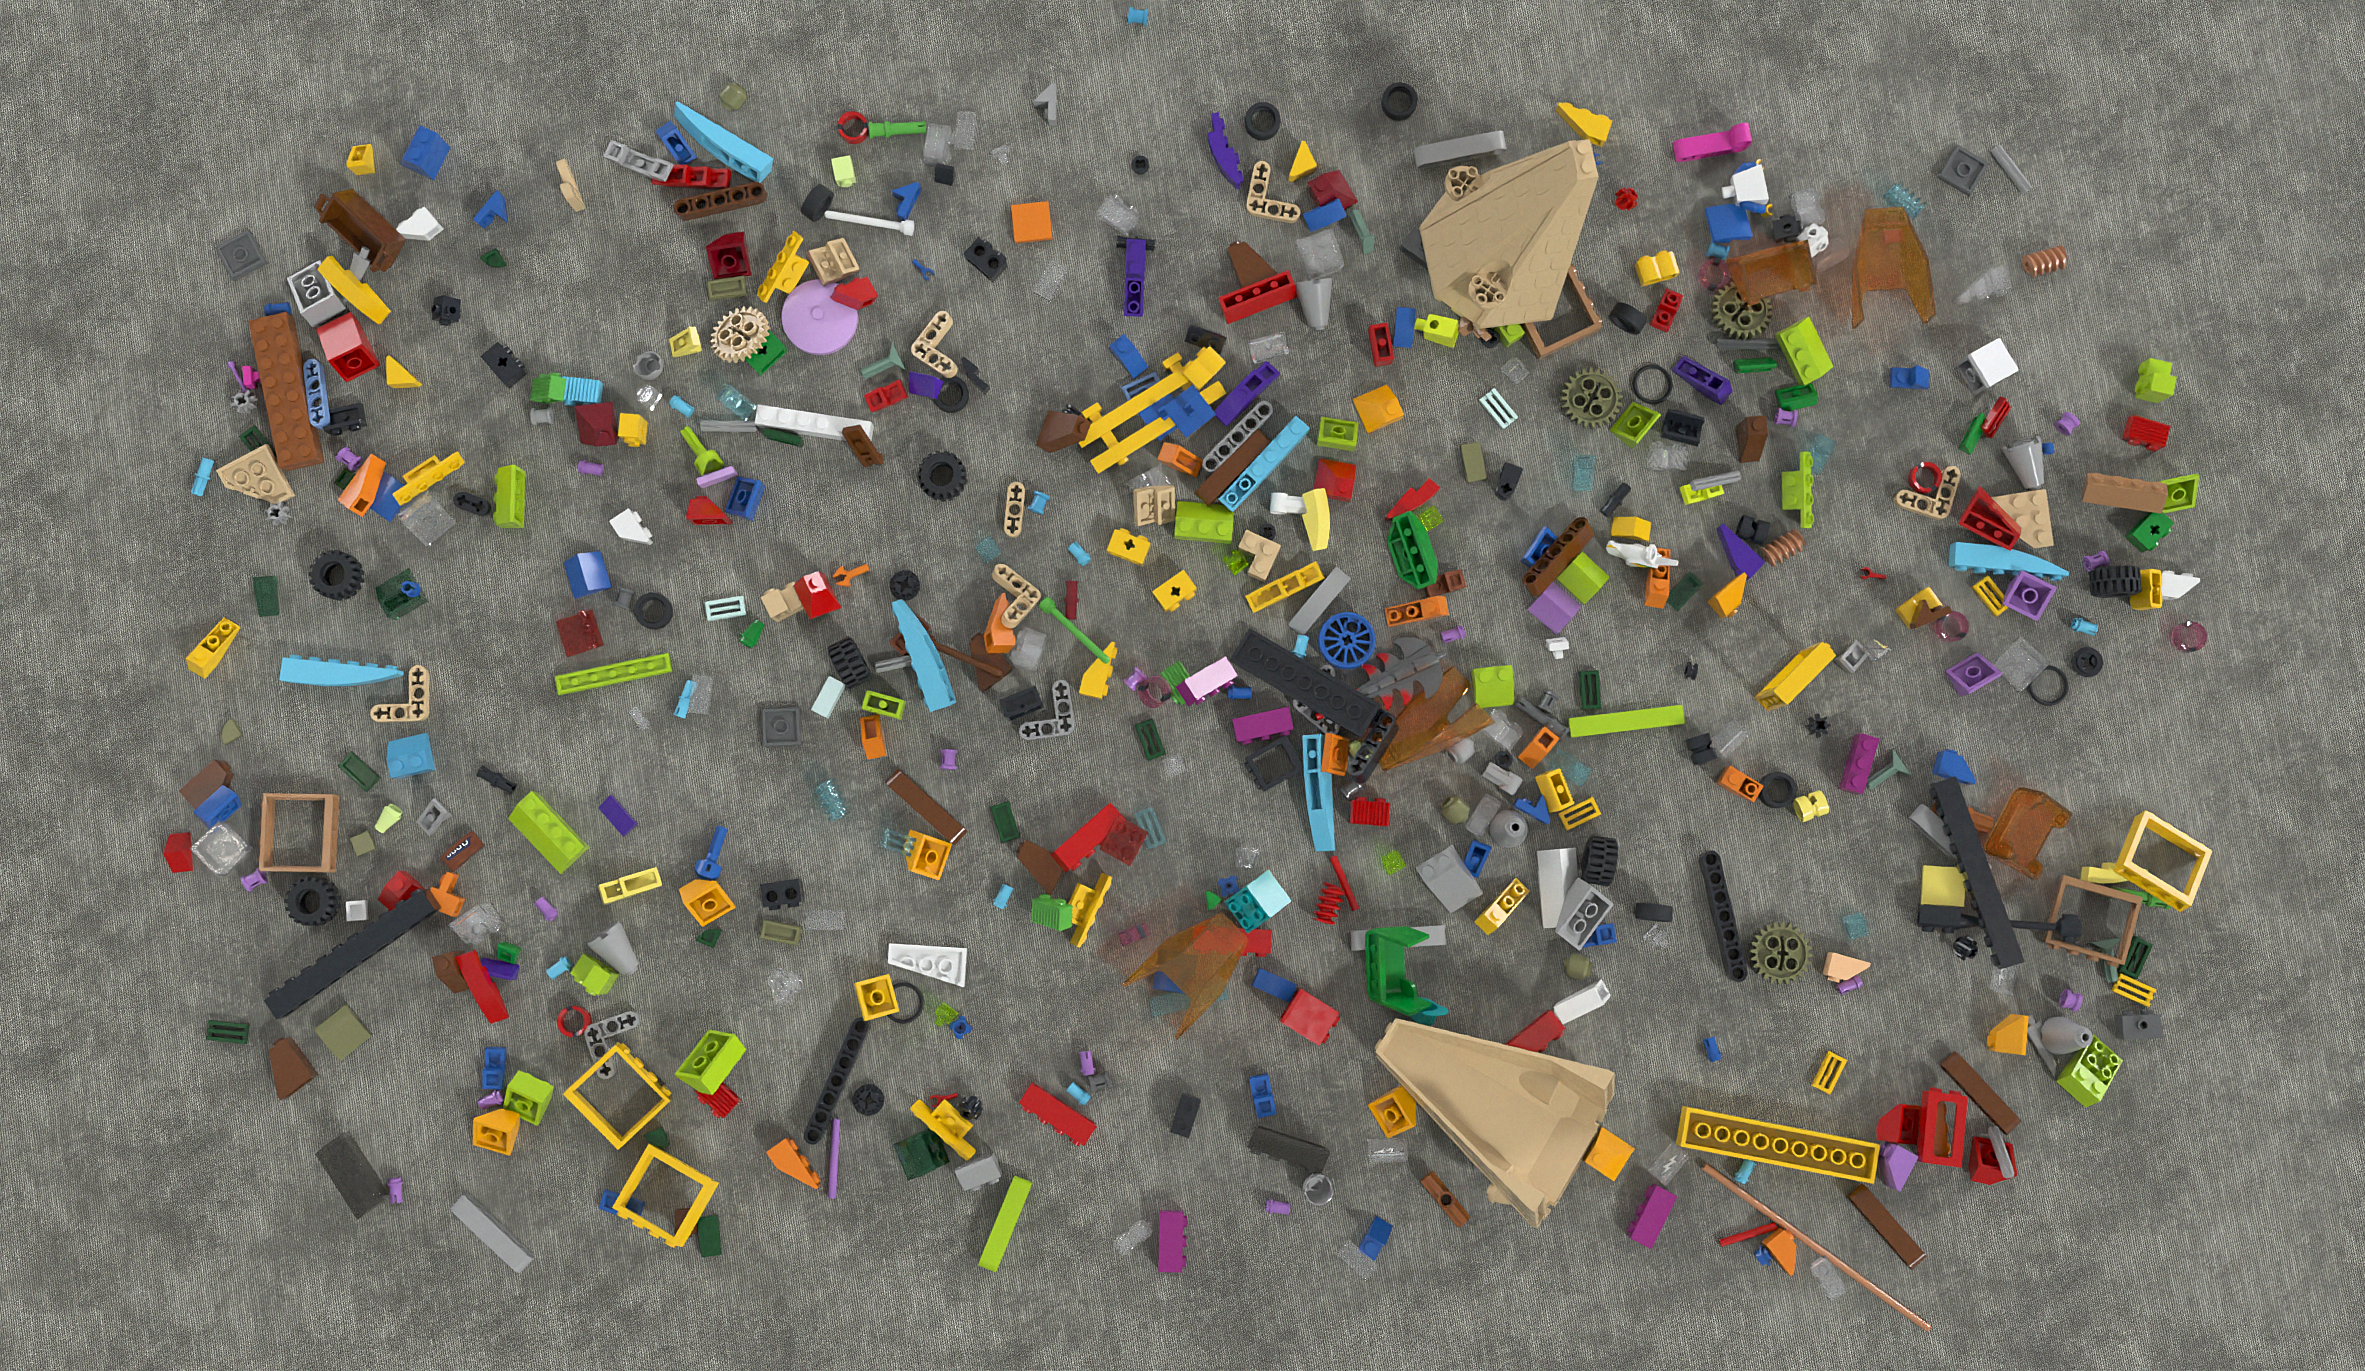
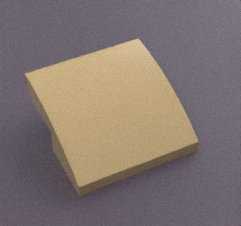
M844 238L829 241L826 243V246L809 250L807 253L823 286L847 278L860 270Z
M1150 486L1133 490L1134 523L1137 526L1152 522L1161 525L1175 521L1174 486Z

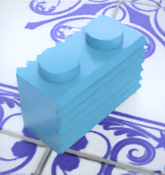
M562 376V378L567 379L564 405L575 406L576 403L583 405L601 403L603 383L601 381Z

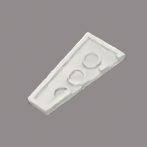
M889 943V964L965 987L967 948Z

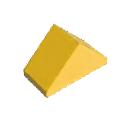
M1305 141L1301 142L1289 174L1288 181L1290 182L1316 171V162Z
M371 144L352 146L346 165L354 174L375 173Z
M390 355L386 357L387 385L392 388H411L422 385Z
M1613 517L1611 536L1648 542L1651 522L1638 517Z

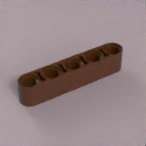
M752 182L679 199L674 203L673 209L678 218L683 221H689L764 203L767 199V192L761 183ZM756 190H762L759 196H753V193ZM738 194H743L741 200H735V197ZM724 198L725 201L723 204H716L718 199ZM700 203H706L703 209H698ZM682 207H688L685 213H680Z
M1257 429L1194 494L1209 507L1272 441L1260 429Z
M1578 517L1573 520L1523 576L1522 582L1531 596L1541 595L1592 539L1594 531L1585 517Z
M897 769L885 782L954 846L968 832L901 770Z
M1953 1051L1940 1064V1067L1990 1121L1999 1127L2002 1133L2008 1135L2021 1122L2019 1117L1957 1052Z
M1861 1183L1847 1196L1850 1202L1911 1270L1927 1257L1864 1184Z

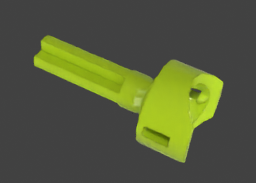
M688 426L684 427L680 433L697 456L694 466L701 476L707 472L721 470L724 462L715 450L706 451L692 429Z

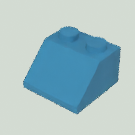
M428 733L389 741L387 764L390 778L401 779L435 770Z

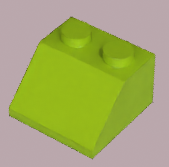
M1512 665L1477 668L1471 671L1475 709L1514 705Z
M519 1070L507 1086L503 1109L519 1113L521 1119L538 1126L552 1098L554 1086Z

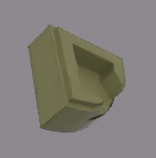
M230 719L224 725L222 730V742L224 745H228L243 736L234 719Z

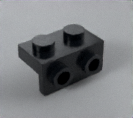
M1190 325L1185 342L1201 348L1205 347L1206 349L1210 346L1216 353L1221 354L1227 337Z
M356 403L330 409V423L328 426L323 427L324 432L331 436L341 435L343 431L350 430L354 432L361 430V427L367 426L363 404Z
M1668 409L1663 419L1661 438L1698 446L1705 417Z

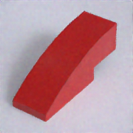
M1428 478L1417 492L1410 488L1386 515L1385 520L1390 521L1393 520V517L1405 512L1415 511L1428 502L1439 491L1440 487Z

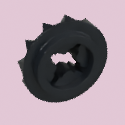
M902 570L895 573L890 579L889 588L895 598L908 601L919 593L920 581L913 572ZM907 578H908V583H907V584L910 585V587H912V589H911V588H909V589H908V588H905V589L902 591V590H901L902 587L900 586V584H899L898 582H903V583H904L905 580H907Z
M2091 647L2080 648L2074 653L2071 660L2073 663L2072 669L2077 672V675L2085 678L2097 675L2103 667L2101 654ZM2090 657L2089 664H2091V666L2088 665L2083 668V659H2088Z
M863 1085L856 1090L853 1096V1106L858 1113L864 1116L877 1114L884 1105L883 1092L875 1085ZM869 1092H871V1099L877 1102L870 1103L866 1108V1102L861 1098H866Z

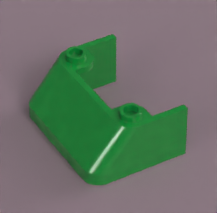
M1408 926L1374 928L1366 932L1367 994L1373 1002L1407 1016H1412L1431 1006V1002L1417 997L1415 984L1405 978L1404 947L1409 948L1429 939V934Z

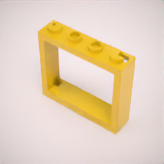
M1823 642L1802 649L1754 699L1767 711L1788 705L1836 654L1833 653L1828 643Z
M2145 810L2135 816L2113 871L2181 912L2191 907L2212 850L2205 847L2204 844L2195 841L2186 833L2177 830L2171 824L2159 819L2153 813ZM2145 827L2197 858L2183 893L2131 862Z
M619 1042L612 1046L563 1093L618 1150L672 1099L671 1091L665 1085L661 1086L657 1082L658 1078L651 1071L647 1072L643 1068V1062L637 1057L634 1058L630 1054V1049L624 1043L620 1044ZM615 1052L662 1097L623 1136L576 1090Z
M648 1144L612 1208L618 1211V1216L626 1220L628 1217L634 1220L633 1225L641 1229L644 1227L649 1229L648 1233L658 1239L659 1237L666 1239L664 1243L670 1247H683L719 1183L662 1149ZM654 1157L703 1185L675 1236L625 1207Z

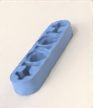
M309 359L303 366L309 421L314 427L321 430L330 423L324 367L316 359ZM319 381V387L312 390L313 383ZM321 398V404L314 407V402Z

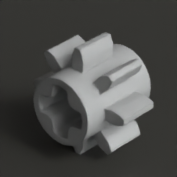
M238 390V394L232 396L234 403L231 405L238 408L237 412L241 414L244 410L251 414V410L257 408L255 405L257 398L251 396L252 392L249 390L245 393Z
M278 502L277 505L270 503L271 507L265 510L268 513L266 520L273 521L275 526H278L279 522L286 525V520L292 517L288 513L290 508L284 507L282 502Z

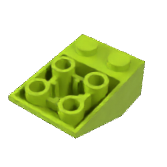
M2094 1034L2092 1035L2091 1044L2079 1049L2063 1068L2056 1080L2059 1085L2085 1108L2102 1100L2123 1061Z

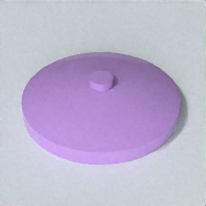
M820 279L810 280L797 286L786 298L782 309V325L789 340L800 350L813 355L831 354L846 346L854 336L858 325V311L835 302L830 298L834 288L839 284L834 282L823 286Z

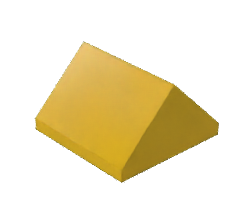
M889 974L854 983L864 1021L899 1012Z

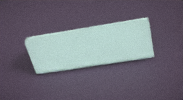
M829 676L811 710L829 718L845 688L844 683Z

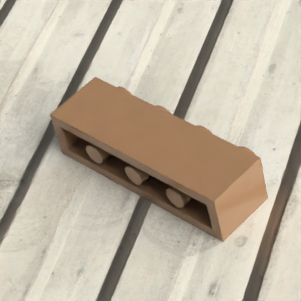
M2087 473L2082 489V502L2161 514L2168 496L2167 484L2143 481L2141 479H2128L2121 476H2107L2100 473Z

